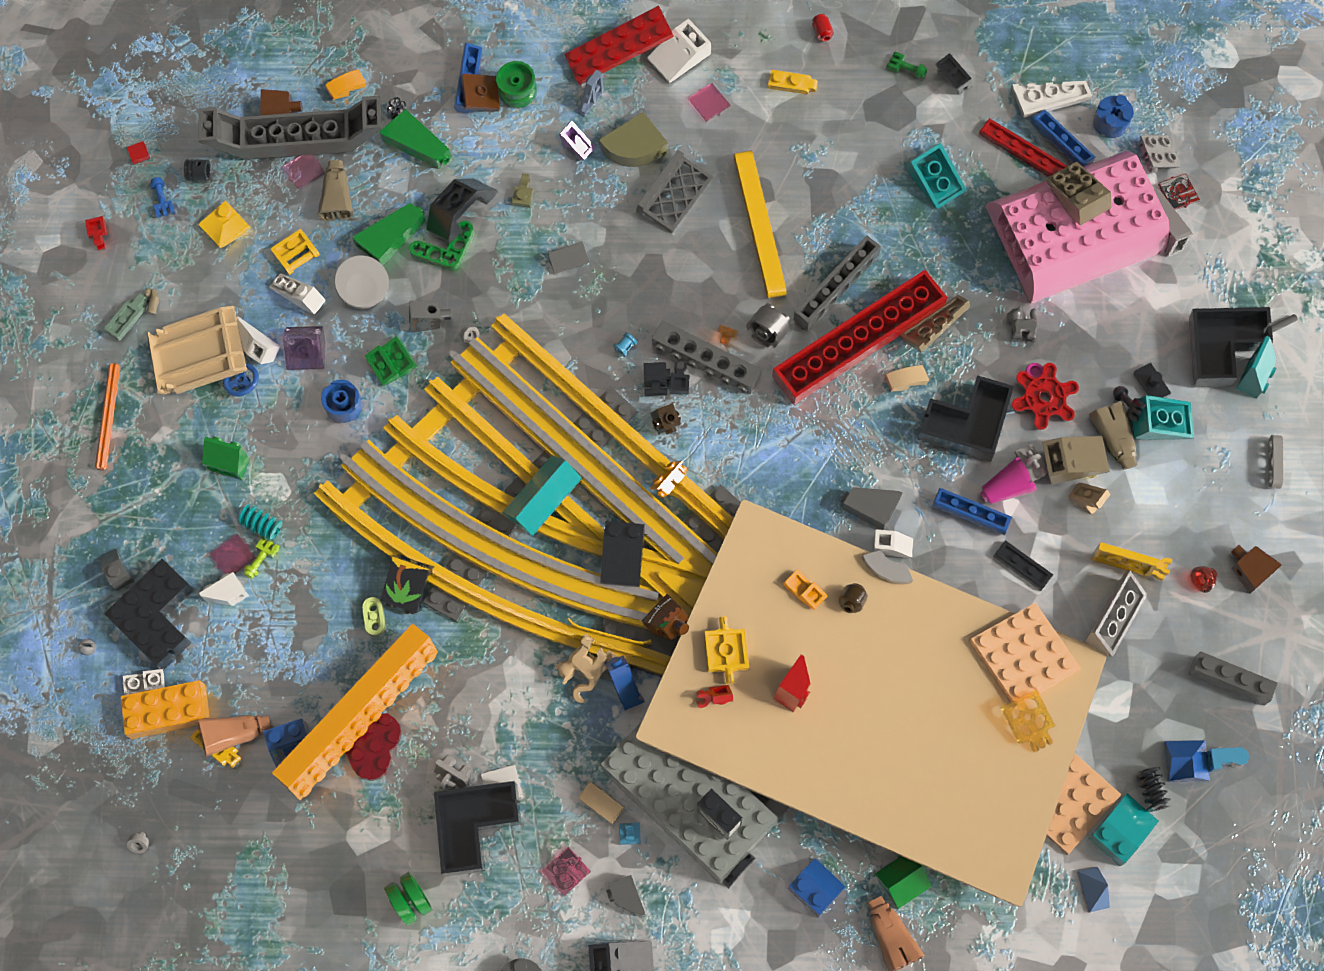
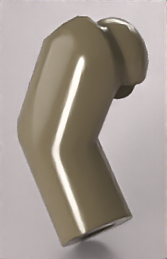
M146 288L144 296L150 298L146 312L156 314L159 304L157 291L154 288Z

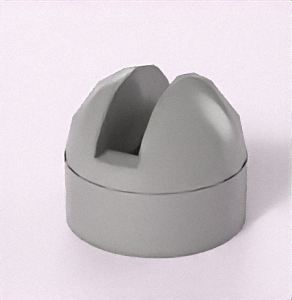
M84 639L79 644V650L86 656L92 655L96 651V644L90 639Z

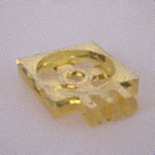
M1037 689L1000 707L1018 744L1028 741L1032 750L1037 752L1039 747L1043 749L1046 747V744L1050 745L1053 743L1047 730L1053 728L1055 724ZM1032 699L1036 701L1038 707L1032 710L1028 709L1024 700ZM1015 705H1017L1020 713L1018 717L1013 719V710ZM1025 713H1029L1031 715V719L1029 721L1025 720ZM1042 714L1045 719L1042 728L1038 729L1035 717ZM1022 724L1027 725L1030 734L1023 733L1017 727Z

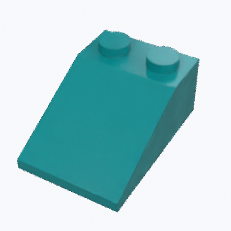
M941 143L930 146L904 163L912 179L935 209L942 207L967 191Z
M1266 336L1252 354L1236 387L1237 390L1254 398H1258L1261 393L1265 394L1269 383L1266 382L1268 378L1273 377L1277 369L1274 367L1277 360L1270 337Z
M1148 395L1140 398L1146 406L1144 409L1140 408L1143 412L1141 415H1138V421H1133L1134 438L1144 440L1194 439L1191 402Z
M1127 793L1088 839L1117 865L1122 866L1136 852L1159 820Z

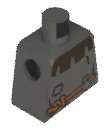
M409 301L410 333L440 329L441 321L451 320V309H440L439 301Z

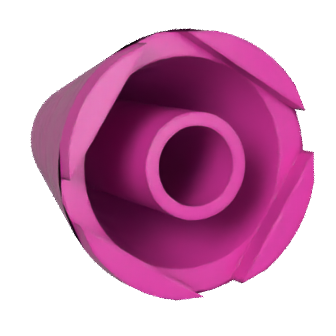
M1016 457L981 487L982 492L980 494L985 503L989 501L990 504L1033 493L1037 489L1034 482H1030V474L1019 457Z

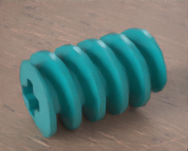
M249 504L246 505L239 515L238 523L245 525V528L251 529L252 532L257 533L259 536H264L266 540H273L279 534L283 521L279 520L275 523L277 519L275 516L269 520L270 513H266L263 516V509L257 512L258 507L256 505L251 507V509Z

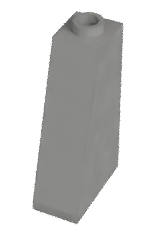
M1157 187L1154 188V191L1169 220V240L1164 251L1168 257L1183 251L1193 233Z

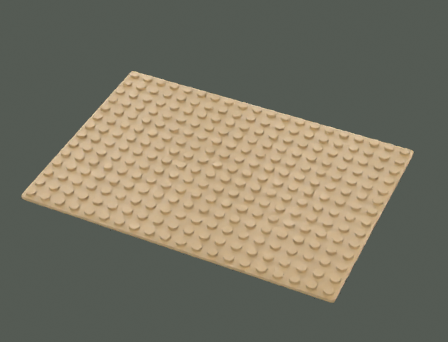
M742 500L687 621L689 631L685 635H681L636 734V739L1007 903L1021 907L1029 889L1107 655L1089 644L1056 631L1081 669L1014 708L970 643V640L1015 613L911 569L909 571L913 579L912 583H889L887 580L875 576L865 565L862 556L871 552L755 503ZM797 569L811 583L815 582L828 595L815 610L800 601L783 585L785 580ZM860 584L865 588L868 595L867 601L860 612L847 613L839 604V596L846 585ZM722 616L723 618L724 616L727 617L728 628L745 629L749 669L733 672L734 684H726L725 673L708 672L704 632L719 629V617ZM800 654L805 657L811 684L808 688L810 694L802 708L797 707L792 712L773 698L779 685ZM722 685L730 686L733 693V702H727L723 705L710 702L706 707L698 708L696 701H702L704 698H697V691H709V687Z

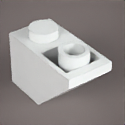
M876 529L873 540V552L882 550L885 556L912 558V538L896 531Z
M234 572L223 575L218 582L205 586L203 591L199 593L205 601L233 606L249 596Z

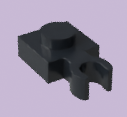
M675 362L674 372L676 374L671 373L670 394H689L690 375L684 374L687 368L686 363H684L683 369H679L677 362Z

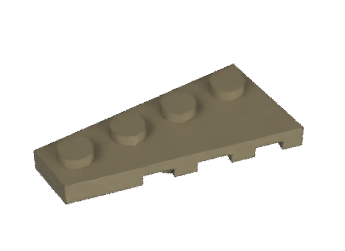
M960 295L955 296L946 302L943 307L900 335L901 340L922 353L970 307L969 300Z

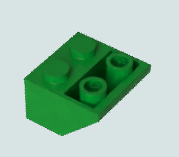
M215 436L212 438L205 437L202 465L206 470L242 480L250 459L241 445L232 441L230 443L223 442L221 438Z

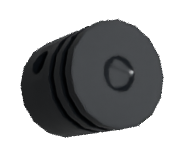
M186 159L184 162L185 180L209 181L211 177L209 160Z

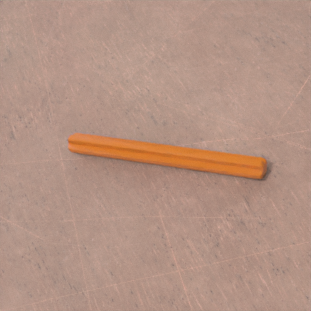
M111 363L108 367L95 468L98 470H105L107 468L120 366L116 363Z

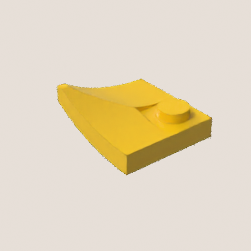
M226 200L198 224L220 248L233 242L251 228Z

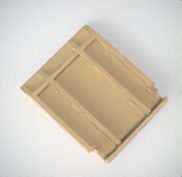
M234 306L220 307L163 326V330L156 329V335L147 332L158 394L163 395L172 392L179 394L247 371Z

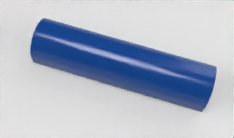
M466 42L463 49L454 109L460 113H470L472 111L464 109L461 75H478L482 47Z
M1045 109L1032 118L1031 124L1073 163L1078 162L1083 167L1093 163L1096 157Z
M939 488L932 507L1004 536L1012 519V516L942 488Z

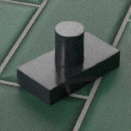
M1151 362L1134 371V376L1148 396L1167 398L1171 395V391L1162 380V374L1156 371Z

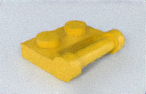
M301 229L270 248L289 275L294 273L293 270L311 258H316L320 255ZM307 248L310 250L297 260L288 264V260H290Z

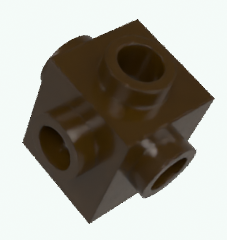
M673 403L650 413L653 419V427L658 431V434L663 432L666 435L677 431L676 427L681 425L680 414L675 410Z

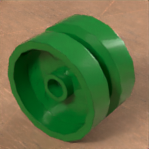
M522 61L508 62L500 67L497 72L496 83L500 99L503 103L512 108H521L532 103L537 95V84L533 69Z
M408 871L400 877L403 891L394 882L384 887L393 909L406 926H410L417 921V915L413 907L423 916L433 910L419 884Z

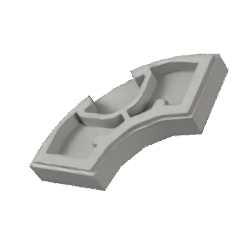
M882 550L862 556L865 565L875 576H879L893 584H910L913 582L907 563H896L885 557Z

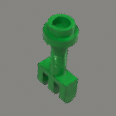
M898 52L893 53L889 60L890 63L886 65L888 70L896 73L900 68L916 73V78L919 79L924 78L927 73L925 65L920 64L918 67L904 61L905 55Z

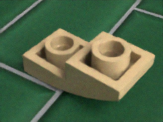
M923 365L899 369L885 375L891 392L908 390L910 386L926 385L929 382Z
M591 781L578 797L612 824L625 808Z

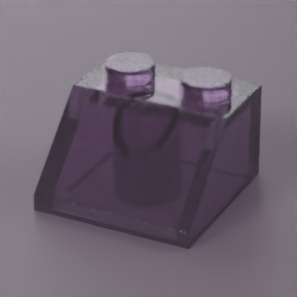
M323 326L286 327L282 338L287 370L324 369L325 336Z

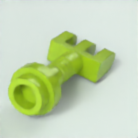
M262 537L255 546L260 551L258 556L250 566L245 565L243 574L250 579L257 577L259 573L256 570L267 555L273 558L280 548L279 545L275 544L273 546V542L270 540L266 543L267 540Z

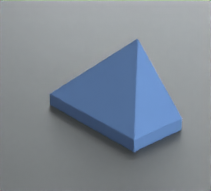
M1094 867L1078 871L1089 913L1110 908L1108 884L1099 868Z

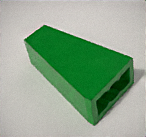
M406 109L379 131L384 143L437 169L448 164L452 158L450 149Z
M409 203L354 235L352 238L353 242L368 257L374 258L384 265L426 222L425 212L419 206L415 207Z

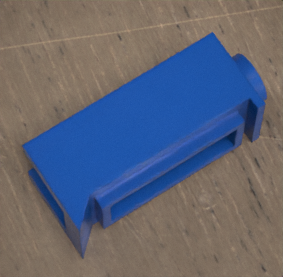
M624 655L613 657L610 661L606 662V667L624 710L626 711L644 703L645 700L637 689Z

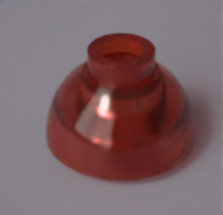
M1198 566L1192 569L1190 579L1198 591L1207 593L1216 585L1217 572L1213 568Z

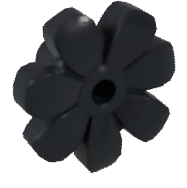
M399 97L390 99L387 113H391L390 117L394 119L405 110L403 108L406 106L405 101H400Z

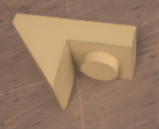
M1079 482L1068 497L1084 510L1093 514L1097 508L1100 509L1111 494L1107 489Z

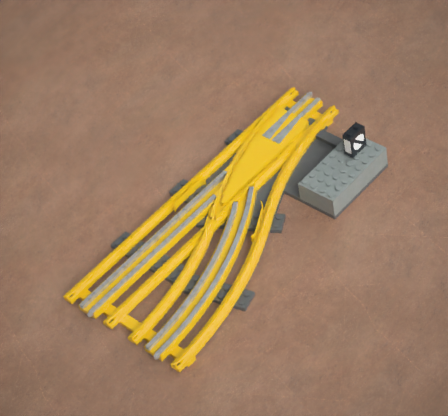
M507 315L497 316L495 318L496 321L491 325V329L503 338L504 341L494 351L478 337L473 338L469 342V347L461 354L450 351L452 358L451 366L465 379L453 390L438 376L434 380L430 379L428 381L429 385L424 388V391L438 404L413 428L397 415L393 419L389 418L388 423L383 429L397 443L384 454L368 439L360 445L361 449L351 458L341 454L342 469L356 482L342 494L327 480L323 485L321 483L318 485L319 489L314 492V495L342 523L345 522L390 558L400 554L410 559L424 562V564L435 566L432 574L427 578V582L434 586L424 600V604L448 618L458 622L467 606L470 605L519 629L573 649H577L582 645L581 639L587 634L593 638L588 653L592 654L595 658L597 657V651L601 647L605 653L610 650L619 657L624 655L630 670L634 668L662 678L681 634L679 633L673 640L652 634L641 620L666 594L690 617L741 502L721 484L708 496L685 475L678 484L671 480L675 487L668 494L678 498L693 511L682 522L602 450L614 438L656 477L665 472V467L670 461L628 424L638 413V410L611 386L598 398ZM519 354L584 411L574 423L509 366ZM479 392L544 450L533 463L468 405ZM454 418L511 470L517 478L504 490V493L460 466L428 441ZM552 455L566 460L582 477L579 483L622 522L645 524L640 587L600 584L601 574L565 562L511 538L517 524L502 512ZM414 456L439 476L481 502L484 506L477 517L474 518L434 493L401 467ZM372 495L407 523L454 552L444 568L386 530L359 507ZM567 496L555 510L566 522L550 516L537 532L576 549L602 557L604 528ZM488 572L545 598L603 617L604 621L601 631L579 626L573 623L570 618H568L570 625L548 618L480 588V585ZM607 669L599 679L612 682ZM640 723L601 763L603 773L721 885L733 869L746 858L791 807L638 741L636 734L640 728Z

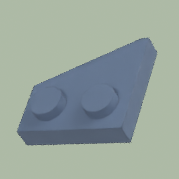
M598 70L593 75H589L586 80L579 114L584 117L604 93L603 75Z

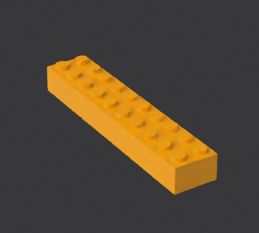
M412 623L272 772L277 780L296 798L301 800L303 797H306L311 792L312 787L325 777L326 772L339 762L340 757L353 747L354 742L359 736H363L367 732L368 726L373 721H377L386 707L394 703L395 698L400 692L408 688L413 678L421 674L426 664L435 659L438 651L430 637Z

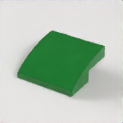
M395 336L383 346L378 345L365 355L366 360L383 386L401 378L418 367L398 336Z

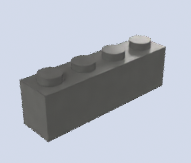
M1201 651L1194 657L1188 675L1264 706L1272 701L1278 683Z

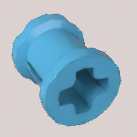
M625 332L624 337L617 344L613 345L614 350L622 357H625L629 349L637 344L636 339L627 332Z

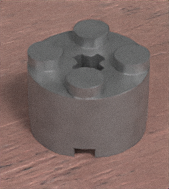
M766 303L748 321L746 328L748 331H752L753 334L751 336L756 342L767 348L770 345L775 348L789 332L790 318L786 314H781L771 304Z

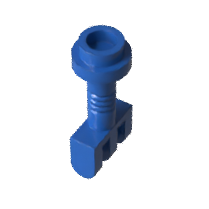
M160 177L151 179L150 187L155 189L159 204L153 205L157 218H161L160 210H163L164 216H167V208H170L171 214L175 213L173 202L171 200L166 201L162 189L165 183Z

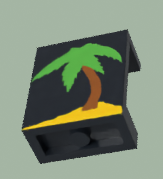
M400 554L393 556L380 601L386 603L385 605L390 608H402L408 614L420 612L423 606H420L427 578L432 574L435 566L424 564V562L422 563Z

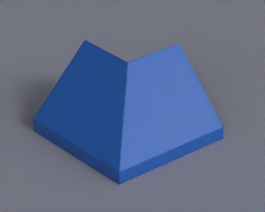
M1205 740L1164 741L1168 782L1210 781Z

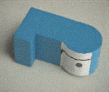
M1241 747L1210 749L1207 751L1209 772H1218L1222 769V766L1227 765L1235 768L1243 766L1249 760L1247 750Z

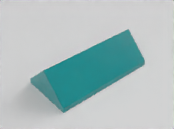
M552 455L502 513L533 537L580 482L582 477L566 460Z

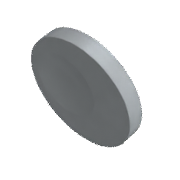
M359 255L348 258L339 266L335 275L334 285L337 295L345 304L356 309H369L378 305L386 296L389 278L380 262L374 258Z

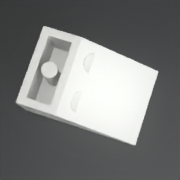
M689 19L672 31L673 38L661 43L647 57V60L669 83L711 54V42Z

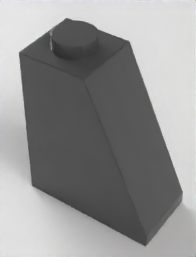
M852 487L850 493L846 491L841 500L843 502L842 509L884 530L903 493L894 490Z

